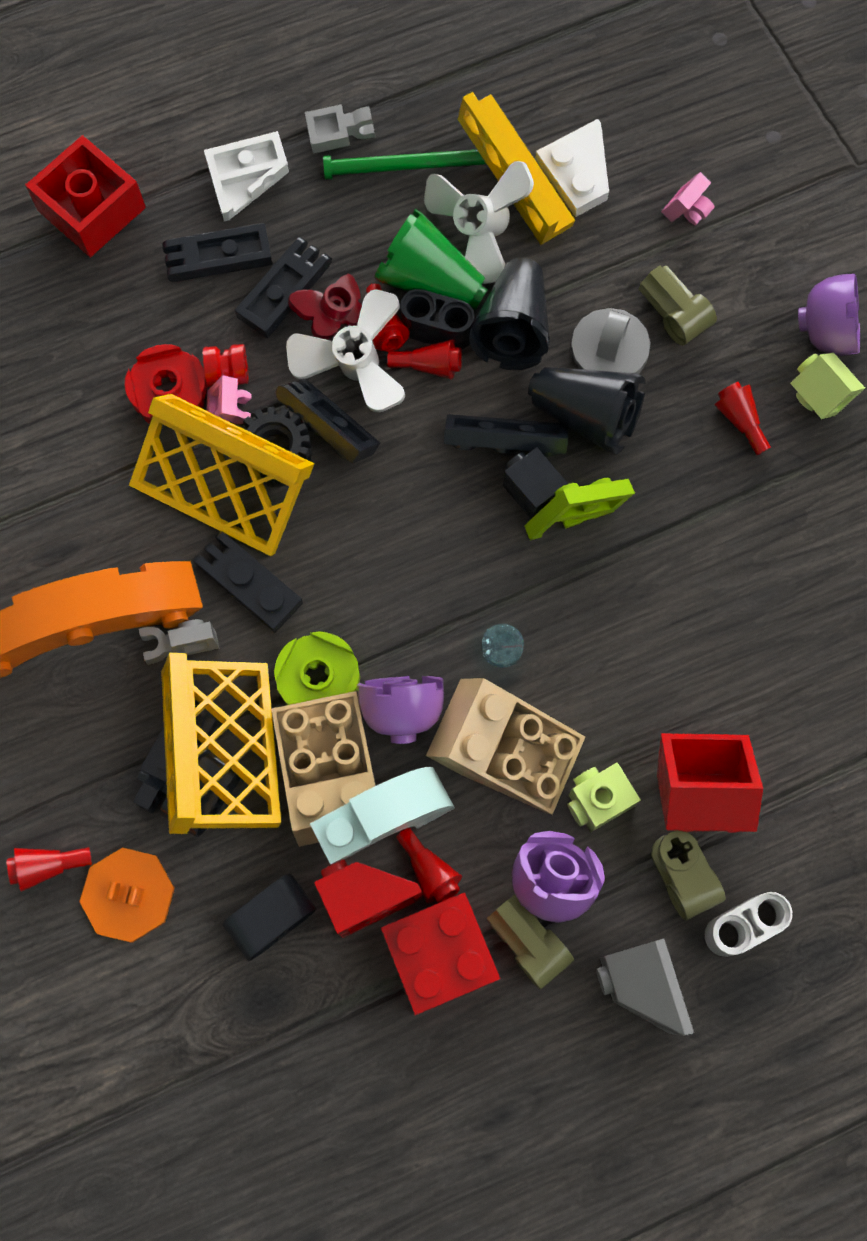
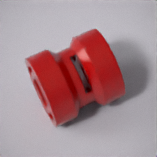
M244 344L231 345L223 353L216 346L203 348V365L207 387H211L222 375L237 378L238 385L249 383L248 360Z

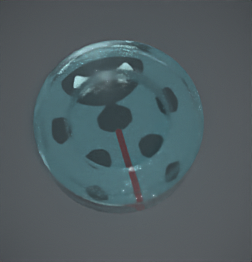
M497 624L489 628L484 634L482 654L491 665L507 668L516 664L522 656L524 640L519 630L509 624Z

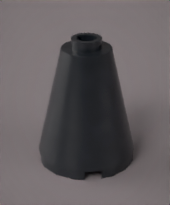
M515 258L507 262L471 326L469 336L471 348L483 361L488 363V359L491 358L500 362L499 368L524 370L537 366L541 362L542 356L545 353L547 354L549 350L550 336L543 270L538 263L529 258Z
M544 367L540 373L536 372L532 376L528 387V395L532 396V404L607 452L617 455L625 448V446L619 444L623 435L632 436L641 414L645 393L638 391V383H646L645 378L636 373Z

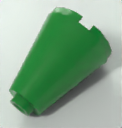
M416 209L406 219L387 251L389 253L386 257L388 261L386 264L380 263L374 279L380 283L405 292L422 289L462 300L475 310L488 290L482 286L485 277Z

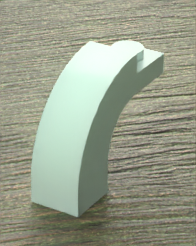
M424 767L392 778L349 799V803L310 823L330 865L398 831L412 826L418 829L455 809L434 768Z

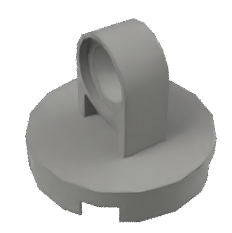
M606 308L593 311L581 319L573 331L570 354L579 369L640 374L647 363L651 343L647 329L637 317L624 310Z

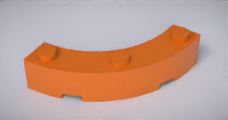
M191 561L145 563L140 567L141 572L119 575L118 567L61 579L12 596L13 605L0 610V678L10 675L13 668L40 654L67 644L70 646L83 645L94 640V636L153 625H163L164 628L168 629L177 628L180 623L188 621L191 615L203 608Z

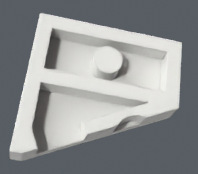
M598 119L536 151L535 161L575 217L607 201L609 186L601 122Z
M278 131L204 150L224 221L232 219L289 173L288 163Z

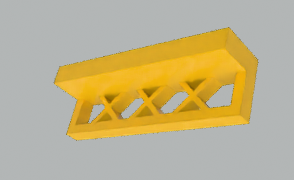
M473 92L464 96L457 120L497 180H500L511 163L521 161L527 164L534 181L533 190L527 197L514 203L540 245L571 228L575 222L574 217L493 96L490 94L480 101Z

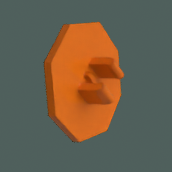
M121 848L89 868L79 902L96 934L133 943L165 923L175 887L157 856Z

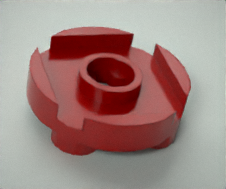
M172 344L150 347L136 357L138 362L133 365L131 372L128 369L125 376L126 394L133 408L147 423H151L153 417L148 411L154 397L173 394L203 409L205 405L204 398L208 388L203 366L193 354L191 356L189 353L182 351L181 347ZM169 377L171 382H177L172 387V390L167 392L156 389L157 386L162 385V378Z

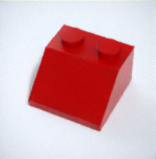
M341 860L321 870L323 878L314 882L336 932L342 938L423 899L418 883L358 862L348 865L346 860Z

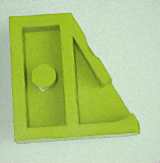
M602 478L590 485L580 487L577 483H570L557 489L554 493L555 497L524 527L529 539L535 540L542 537L543 533L555 522L562 521L566 529L589 519L612 513L634 495L635 492L629 479L611 481L610 478Z

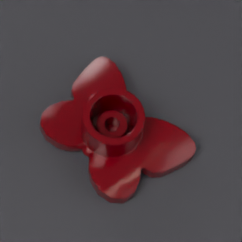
M350 274L340 277L336 283L329 285L324 294L315 290H298L291 293L288 299V305L300 318L312 320V334L314 337L321 339H330L335 336L342 324L357 326L362 304L359 302L361 298L359 287L354 277Z

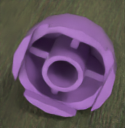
M855 273L836 275L819 282L808 294L806 307H801L798 310L800 332L808 331L811 344L820 352L826 354L835 353L838 356L860 353L859 297Z
M409 676L367 680L365 684L358 683L357 694L361 716L366 724L378 734L390 735L391 743L417 741V733L429 730L439 720L444 703L443 679L434 676H422L423 684H417V680L409 679Z
M554 831L535 833L529 837L526 844L522 845L513 865L512 882L514 893L525 909L545 921L560 923L578 918L593 905L603 886L605 876L603 865L595 852L588 846L584 852L572 844L575 839L574 837Z

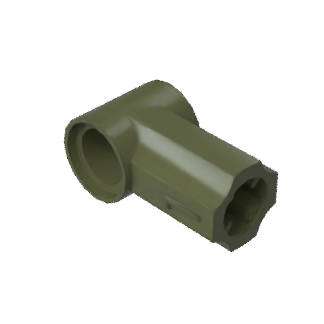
M667 265L658 266L640 283L639 291L663 317L667 333L677 344L684 346L717 322L716 312L709 300L701 294L693 295Z
M513 895L487 917L491 927L514 952L516 962L538 989H543L575 961L560 939L550 929L546 930L536 917L520 904L516 895Z

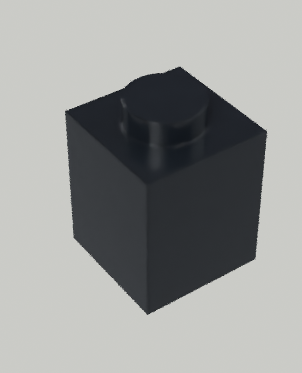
M537 447L527 455L523 452L517 454L505 466L503 487L530 519L555 497L554 493L557 489L568 484Z

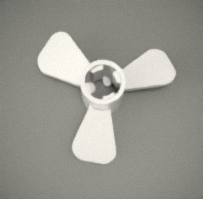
M521 161L511 163L488 196L477 194L463 195L449 181L438 174H431L427 178L424 203L427 210L433 214L453 216L457 229L463 234L469 235L465 258L485 277L483 284L496 283L505 267V262L495 236L503 233L508 226L510 218L508 206L527 197L533 190L534 181L527 164Z
M372 290L367 293L362 303L357 326H348L341 329L334 336L333 341L298 333L291 335L287 340L286 349L288 367L292 375L299 380L307 379L340 366L342 372L348 378L359 381L364 400L370 410L384 412L402 403L405 399L404 389L379 367V357L372 342L399 310L400 303L397 296L381 290ZM359 347L364 355L360 359L355 360L351 352Z

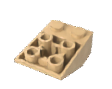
M485 678L460 679L426 756L464 777L553 815L585 740V736Z
M356 691L272 708L291 827L299 847L319 843L310 823L349 803V799L376 786Z

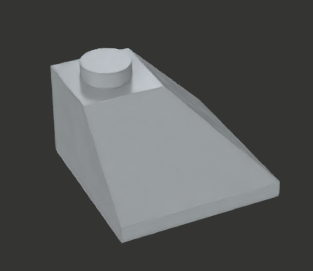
M664 939L600 957L602 967L596 968V973L604 995L611 994L614 1003L669 1034L688 1035L694 1033Z

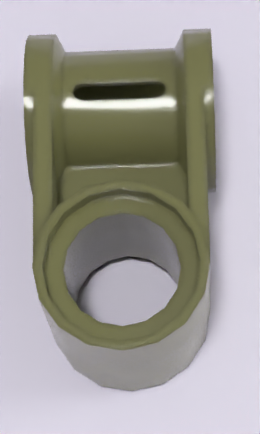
M677 830L663 835L655 841L651 851L653 863L667 887V892L673 906L683 920L687 921L726 900L721 882L710 868L693 835ZM680 845L683 853L678 858L670 859L667 852L672 847Z

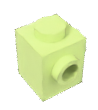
M816 353L811 355L798 367L797 370L800 374L791 382V385L798 391L796 397L799 402L808 410H814L821 419L836 416L865 389L835 353L819 356Z
M617 762L600 773L596 767H593L577 776L573 780L576 787L572 788L569 793L572 801L567 805L578 825L583 826L586 824L590 832L632 809L641 800Z

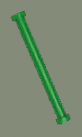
M477 149L331 159V155L323 156L325 180L333 179V175L487 165Z

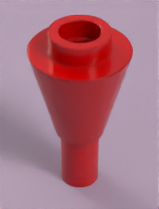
M376 283L366 288V293L372 290L382 291L381 286ZM395 314L372 342L377 350L395 351L401 348L408 340L410 332L399 316Z
M451 339L417 348L413 351H389L387 363L388 367L413 368L414 370L453 380L455 372H460L462 368V351L460 347H455L454 341Z
M738 381L717 393L720 400L714 406L742 434H745L755 454L759 455L770 449L771 446L759 427L760 421L750 384L742 387Z
M406 828L397 835L396 839L411 858V864L426 903L437 901V903L454 897L460 891V887L457 884L461 881L462 875L431 850L425 848L411 828Z
M90 847L61 852L60 850L14 848V857L6 859L10 885L19 883V888L22 892L63 873L66 869L92 865Z

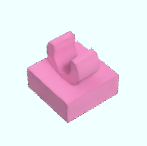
M701 172L681 187L661 212L671 222L684 214L690 223L697 225L702 218L705 219L715 208L714 204L702 195L711 182Z
M222 375L207 390V411L228 422L239 425L244 424L243 421L248 416L251 418V413L239 410L237 403L246 404L251 399V394L245 390H237V378Z

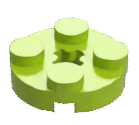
M313 632L309 636H303L298 640L295 638L284 646L275 663L274 674L277 690L286 705L354 691L357 692V684L360 683L358 661L350 646L340 637L327 632ZM319 664L326 667L325 674L328 676V679L325 682H319L317 685L310 684L311 678L306 674L309 668L316 670Z

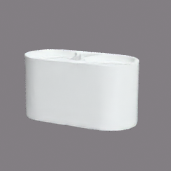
M767 892L752 897L708 923L705 929L706 944L713 953L719 956L728 957L744 953L782 932L789 926L792 920L791 905L784 896L776 892ZM762 902H767L775 909L776 920L772 926L765 925L759 919L758 908ZM723 923H729L737 930L738 941L733 948L727 947L720 940L719 929Z

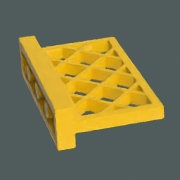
M173 394L154 397L148 411L153 417L129 486L269 556L274 555L304 480L309 479L315 463ZM163 425L175 431L181 447L165 453L159 438ZM187 436L196 441L189 443ZM201 443L210 447L217 463L203 470H200L191 448ZM155 451L156 457L152 458L153 452ZM183 451L192 474L176 480L167 457ZM223 454L230 457L231 459L225 461ZM159 461L168 483L160 487L144 480L149 464ZM236 461L247 466L253 481L236 488L227 466ZM219 468L228 492L211 497L203 474ZM259 472L267 475V477L261 479ZM193 478L203 499L202 502L194 505L185 501L178 485ZM275 479L289 486L284 501L272 506L263 483ZM255 486L264 509L247 515L238 492ZM170 488L171 493L165 491V489ZM230 496L239 519L231 522L221 519L215 507V501ZM205 505L207 511H205V510H203V509H201V508H199V507ZM281 508L277 517L274 510ZM266 514L272 528L268 541L255 535L250 519ZM241 523L243 529H241V528H239V527H237V526H235V525Z
M169 653L161 671L169 834H187L190 828H278L281 824L268 663L187 660V653ZM193 674H208L219 686L207 697L194 686ZM238 676H257L258 691L250 698L232 683ZM224 690L242 704L231 717L212 702ZM258 698H259V706L255 703V701H256ZM195 700H196L198 703H200L196 708H195ZM204 709L209 711L223 724L210 737L196 725V716ZM246 710H249L261 721V730L254 737L249 735L235 722ZM227 729L246 744L234 757L215 742ZM261 738H262L263 746H262L260 743H258V741H259ZM197 739L202 743V745L198 749ZM207 748L226 764L213 778L198 765V757ZM250 749L264 761L265 770L257 778L238 762ZM230 769L249 785L236 799L218 783ZM264 778L266 780V787L261 783ZM199 780L205 784L201 790ZM253 789L267 801L268 815H253L241 804ZM209 790H212L228 805L221 815H201L200 799ZM234 810L238 815L229 814Z

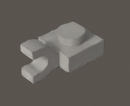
M342 104L305 112L313 154L350 146L348 137L350 135L358 139L375 137L369 106L346 114L343 112Z
M199 619L188 620L180 623L178 629L169 630L168 635H165L156 627L140 628L139 634L143 641L158 640V646L155 650L143 653L144 661L150 665L162 661L169 653H187V655L218 649L217 633L211 622L204 623L203 620Z

